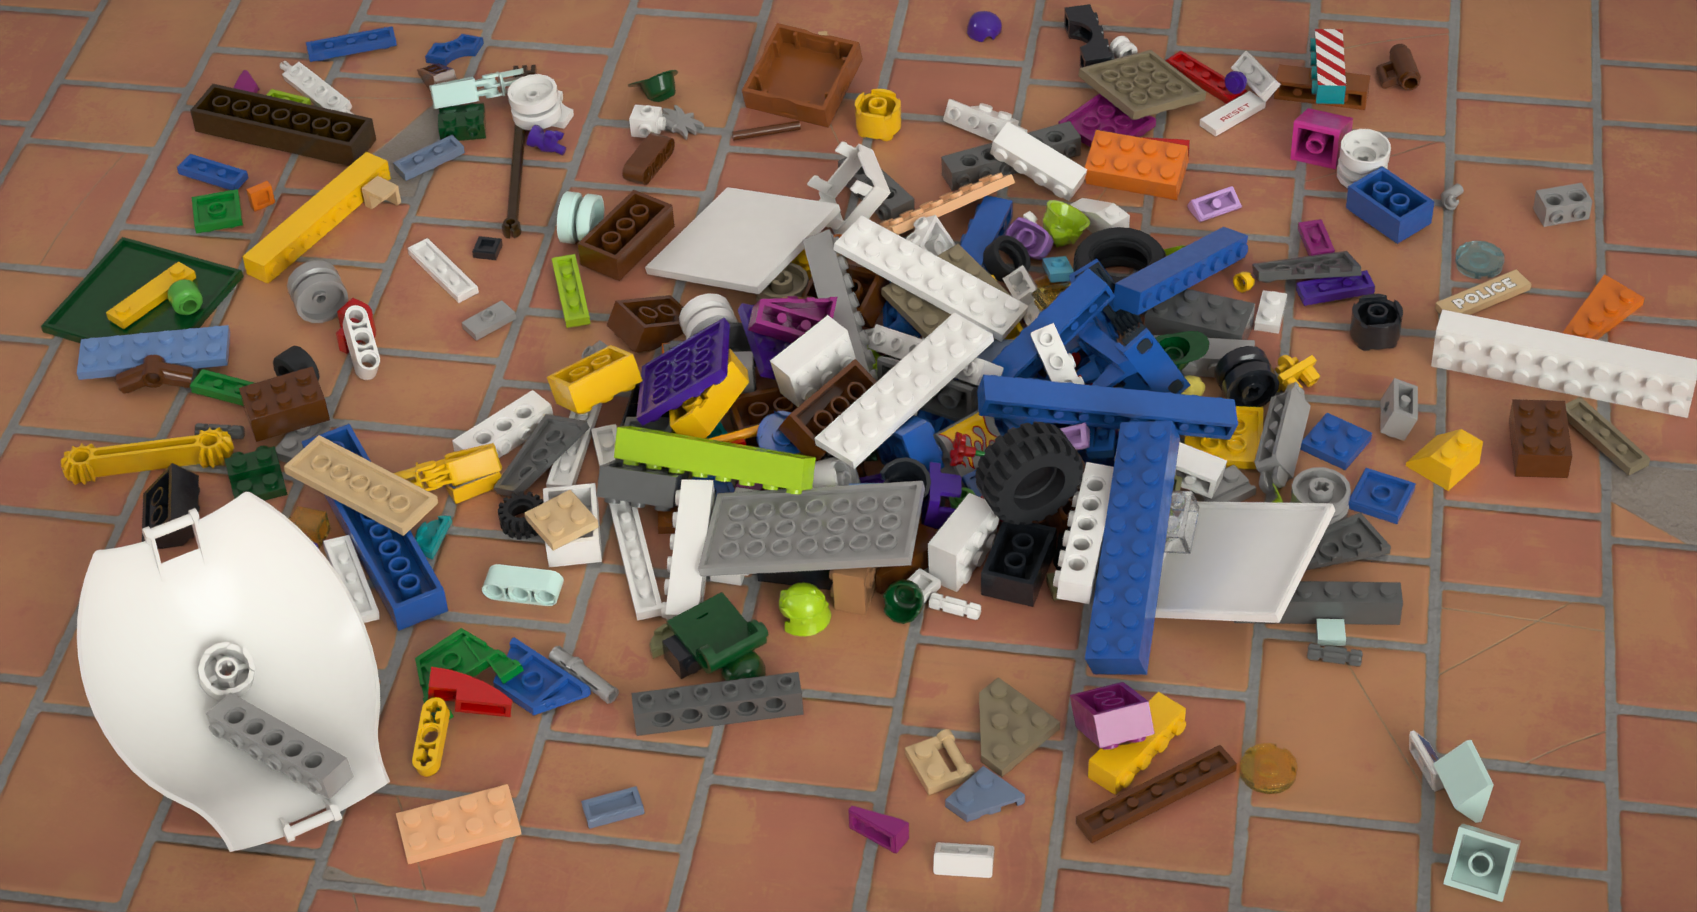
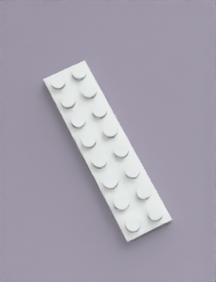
M862 215L834 243V251L951 315L954 312L992 333L993 338L1000 342L1003 341L1028 311V305Z
M954 312L814 438L816 445L855 469L994 342L993 334Z

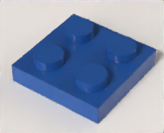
M1326 413L1302 440L1300 450L1346 470L1372 439V433L1330 413Z

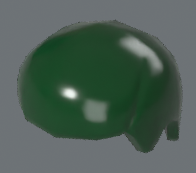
M900 579L892 582L883 595L885 599L884 612L893 622L901 624L912 622L921 613L924 606L922 589L910 580Z
M753 650L722 667L721 674L726 681L761 677L766 675V668L761 657Z

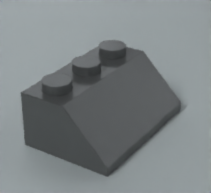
M613 460L600 465L597 497L605 498L604 502L620 504L621 500L630 502L632 507L644 508L645 504L654 505L655 510L671 511V508L676 507V490L681 489L682 480H688L689 471H685L684 474L671 473L669 468L662 467L661 470L648 469L645 464L633 466L623 464V461Z

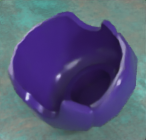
M990 11L974 13L967 25V34L971 39L978 42H983L989 36L994 40L1002 30L1001 20Z

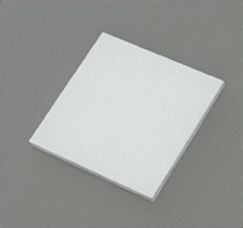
M727 187L645 269L649 275L760 294L804 249L802 240L819 234L841 210L839 204Z
M1188 501L1165 543L1155 618L1279 623L1335 513L1333 504Z

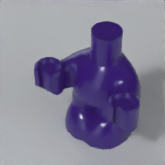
M539 125L532 127L527 138L528 146L538 147L543 152H556L562 156L566 151L565 146L558 144V140L563 138L564 133L546 130L544 133L543 128Z

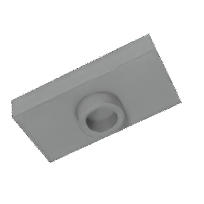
M501 300L463 321L462 327L477 341L517 319L516 312Z

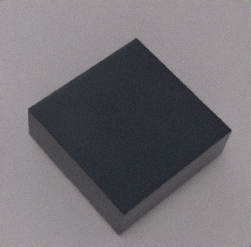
M479 236L472 251L473 258L497 260L503 246L502 239Z

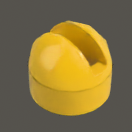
M1247 271L1240 272L1233 277V284L1237 291L1243 293L1254 286L1255 279L1252 278L1251 273Z

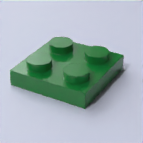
M238 189L191 197L196 234L243 225Z

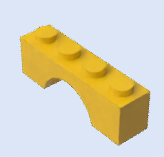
M1159 691L1149 700L1154 735L1146 736L1144 741L1119 745L1114 749L1105 750L1100 748L1089 759L1088 778L1114 795L1123 787L1127 788L1132 783L1134 776L1140 770H1145L1151 763L1152 758L1158 752L1162 753L1167 748L1169 741L1175 735L1179 736L1186 727V708Z

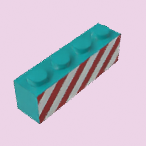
M1315 29L1314 38H1310L1309 51L1311 52V93L1316 94V104H1344L1346 77L1343 29Z

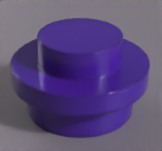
M1232 71L1225 77V86L1233 94L1241 93L1247 85V78L1242 72Z

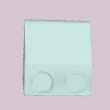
M1461 824L1458 828L1443 884L1503 902L1521 841Z

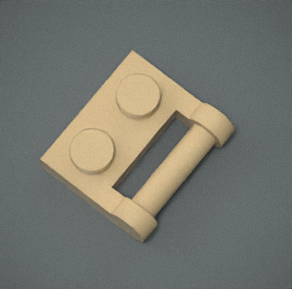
M949 729L940 731L935 737L905 747V755L928 795L964 783L975 774L972 765L966 763L954 742L955 737ZM939 749H946L957 771L950 772L938 751Z

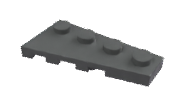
M1348 251L1252 264L1255 277L1259 281L1266 283L1275 280L1361 276V266Z
M545 414L495 484L494 489L496 493L511 497L510 494L512 493L518 496L520 491L527 490L590 428L587 421Z
M1360 512L1327 527L1306 570L1390 554L1391 546Z

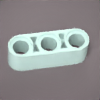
M495 564L488 570L482 592L492 600L553 606L557 603L564 579L559 573L552 570Z

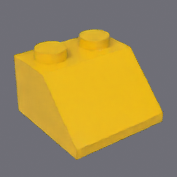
M1463 429L1439 434L1406 462V467L1449 491L1480 463L1483 441Z

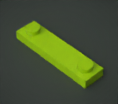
M576 255L552 258L566 328L591 324Z

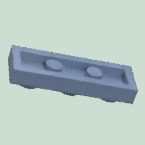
M450 135L393 162L394 170L407 181L464 154V146L453 135Z

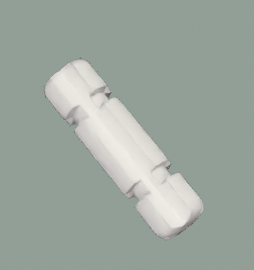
M932 593L929 598V607L931 609L940 610L942 608L943 612L962 617L967 615V618L978 620L981 615L980 604L973 602L967 604L968 601L950 596L943 598V595L938 593Z

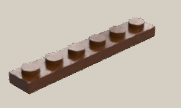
M1218 745L1076 816V825L1088 840L1094 843L1235 772L1237 763L1221 745Z

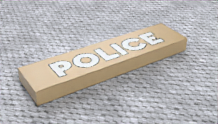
M1516 269L1436 302L1435 310L1440 315L1442 310L1471 315L1529 291L1531 283Z

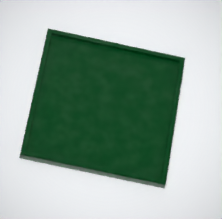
M121 237L41 325L44 333L81 343V339L200 328L244 277L243 272L239 269ZM178 261L195 271L196 279L192 282L197 285L203 297V303L197 312L191 315H180L174 311L170 301L166 299L125 329L108 320L106 314L108 310Z

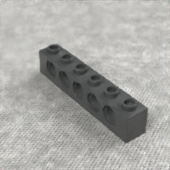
M1070 121L1028 132L1029 135L1067 158L1081 155V136ZM992 143L941 157L942 176L952 191L958 190L960 187L970 183L979 182L978 179L990 174L994 175L1002 172L1004 176L1018 172L1012 166L998 161L990 154Z
M799 672L631 693L637 736L804 715Z

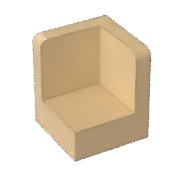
M379 176L362 187L365 206L370 209L375 208L385 200L395 205L401 203L398 185Z

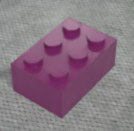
M1124 682L1070 695L1075 727L1099 748L1105 750L1114 749L1119 746V743L1126 741L1132 743L1141 742L1146 739V736L1155 734L1149 701Z

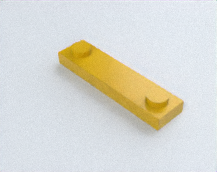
M178 261L106 312L108 320L123 329L127 328L168 299L169 287L174 282L183 279L191 281L196 279L195 271Z

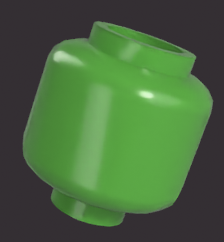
M179 280L169 287L168 300L174 311L178 314L191 315L201 308L203 297L197 285L191 280Z

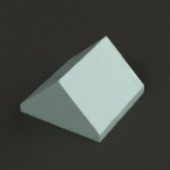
M1467 740L1437 760L1433 765L1454 808L1475 823L1482 821L1494 784L1472 740Z

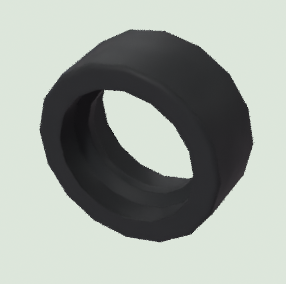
M1009 235L999 236L983 252V261L986 269L991 275H994L995 279L1005 283L1004 277L1022 265L1027 271H1029L1031 266L1027 249L1020 241ZM999 250L1009 255L1015 269L1005 264L999 254Z

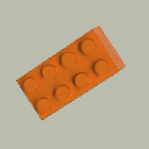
M1096 130L1085 164V169H1087L1085 176L1086 184L1178 200L1189 162L1188 146Z

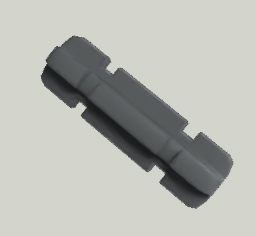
M197 423L194 431L195 435H199L200 430L207 431L209 427L215 430L220 427L222 431H228L232 439H243L245 436L244 426L232 425L231 427V425Z
M1314 643L1308 646L1307 658L1309 660L1318 661L1321 658L1323 662L1345 665V662H1349L1350 666H1361L1363 656L1361 650L1351 649L1350 652L1347 651V648L1328 645L1322 648L1320 647L1321 644Z

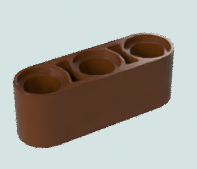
M650 133L626 161L622 172L623 178L642 185L649 184L672 155L675 147L674 139L657 133Z

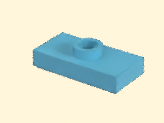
M1066 256L1042 258V266L1051 283L1070 281L1069 275L1074 273Z

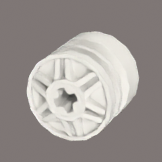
M1371 129L1353 130L1344 136L1341 141L1340 157L1337 166V178L1342 185L1348 188L1349 185L1382 166L1388 169L1391 144L1387 137Z

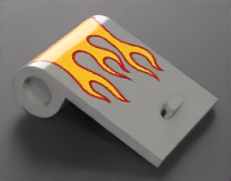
M978 409L935 433L933 436L936 444L939 445L943 452L942 459L948 457L951 462L949 453L951 449L954 450L953 441L956 432L966 436V446L975 447L979 451H985L988 445L995 442L1000 433L995 425L994 417L979 416ZM964 456L961 465L953 466L956 474L962 478V476L976 470L979 467L978 461L980 457ZM961 480V484H962L963 488H966L965 485H964V483H963L962 480Z

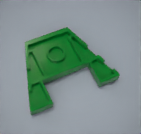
M460 628L415 658L424 703L429 700L428 689L431 667L449 669L472 677L491 667L503 684L524 671L519 661L512 660L502 651L491 648L485 641L463 628ZM436 708V711L434 713H431L434 718V723H436V712L441 711L440 708ZM451 711L449 720L454 717Z

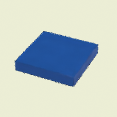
M1365 468L1350 496L1349 509L1398 524L1415 491L1416 483Z

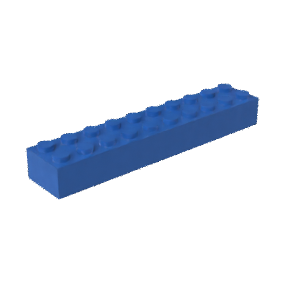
M1173 421L1121 422L1085 654V660L1093 674L1147 675L1180 442V437Z
M350 424L320 434V436L371 462ZM317 436L301 441L303 449ZM324 494L344 533L350 536L362 566L398 631L448 611L444 589L410 530L403 536Z

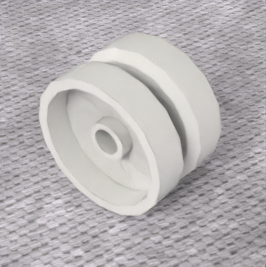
M541 74L527 75L514 81L508 88L507 95L511 106L512 118L518 127L531 131L534 125H539L545 129L560 119L562 108L558 98L557 85L554 79Z
M711 293L699 295L690 300L682 308L679 316L680 326L686 336V340L723 317L729 324L739 323L727 299L719 294Z

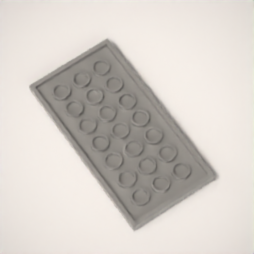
M923 481L813 487L809 490H803L802 494L786 493V489L717 493L698 567L700 576L911 565L925 492Z

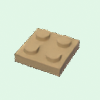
M571 490L525 512L526 521L553 551L599 527L595 516Z

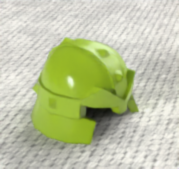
M1049 200L1043 217V229L1051 235L1054 241L1053 244L1056 247L1074 244L1083 231L1091 224L1090 220L1080 210L1067 203Z
M805 582L796 583L788 589L781 591L779 599L780 613L790 619V621H785V632L794 636L806 637L821 632L830 623L831 611L828 606L829 603L826 601L822 591L815 585Z

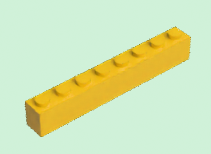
M365 152L242 256L247 275L267 284L279 276L280 273L364 202L362 187L377 176L387 181L391 179L388 161Z

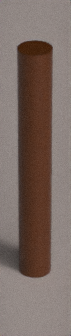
M800 121L732 131V138L734 141L801 130Z

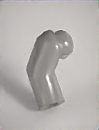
M1457 183L1442 192L1441 201L1445 209H1456L1459 204V199L1456 200V198L1464 192L1460 184Z

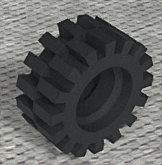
M520 491L518 496L515 493L510 494L511 499L506 496L503 499L504 503L500 502L498 508V516L503 533L505 535L508 534L512 539L516 535L517 540H521L522 536L530 539V534L534 536L539 535L526 521L525 517L517 518L515 516L544 503L543 499H540V496L537 494L533 496L532 492L524 495V491Z

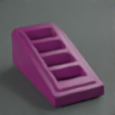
M851 806L848 809L849 828L889 851L897 854L908 841V822L856 806Z

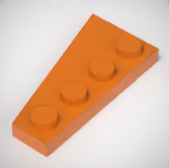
M1604 274L1562 333L1598 340L1640 308L1644 303L1645 297Z

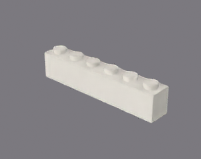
M682 480L681 489L676 490L675 503L678 506V512H673V528H676L675 534L670 536V550H673V554L668 556L667 571L670 572V579H665L664 593L667 595V602H662L661 610L662 618H666V621L704 602L706 576H700L698 567L715 505L716 494L713 480Z

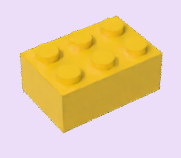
M612 345L547 377L556 404L577 414L587 413L592 410V406L611 401L614 395L630 391L635 388L636 384L643 381L634 355Z

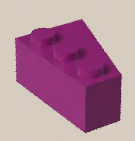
M815 297L806 299H760L752 308L748 331L793 343L827 315L833 319L838 297L815 299Z

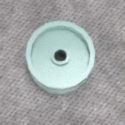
M566 191L563 194L557 215V234L560 242L575 244L578 240L580 242L604 219L605 208L602 196L586 194L582 197L581 193Z

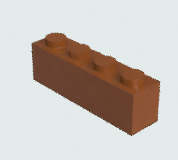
M1279 64L1276 80L1281 85L1274 92V99L1316 104V94L1311 93V68ZM1345 72L1346 91L1344 104H1319L1365 110L1371 75Z

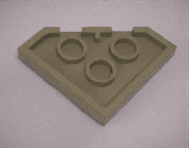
M999 677L979 692L981 762L1001 777L1060 729V721Z

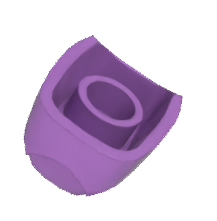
M1018 217L1010 224L1005 235L1020 241L1027 249L1030 258L1042 260V258H1045L1050 253L1054 243L1053 238L1045 229L1025 218Z

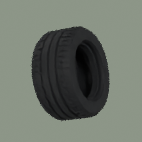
M1124 227L1107 228L1089 235L1078 245L1074 253L1073 271L1079 270L1095 259H1098L1104 269L1123 266L1140 271L1166 257V253L1157 240L1140 230ZM1110 275L1111 278L1114 280L1115 283H1117L1118 281H1120V280H1122V279L1128 277V276L1116 277V276Z

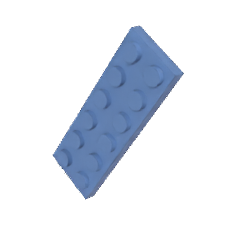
M229 325L81 339L77 366L78 379L115 377L116 374L143 364L144 358L148 355H159L165 359L166 363L193 367V369L228 366Z

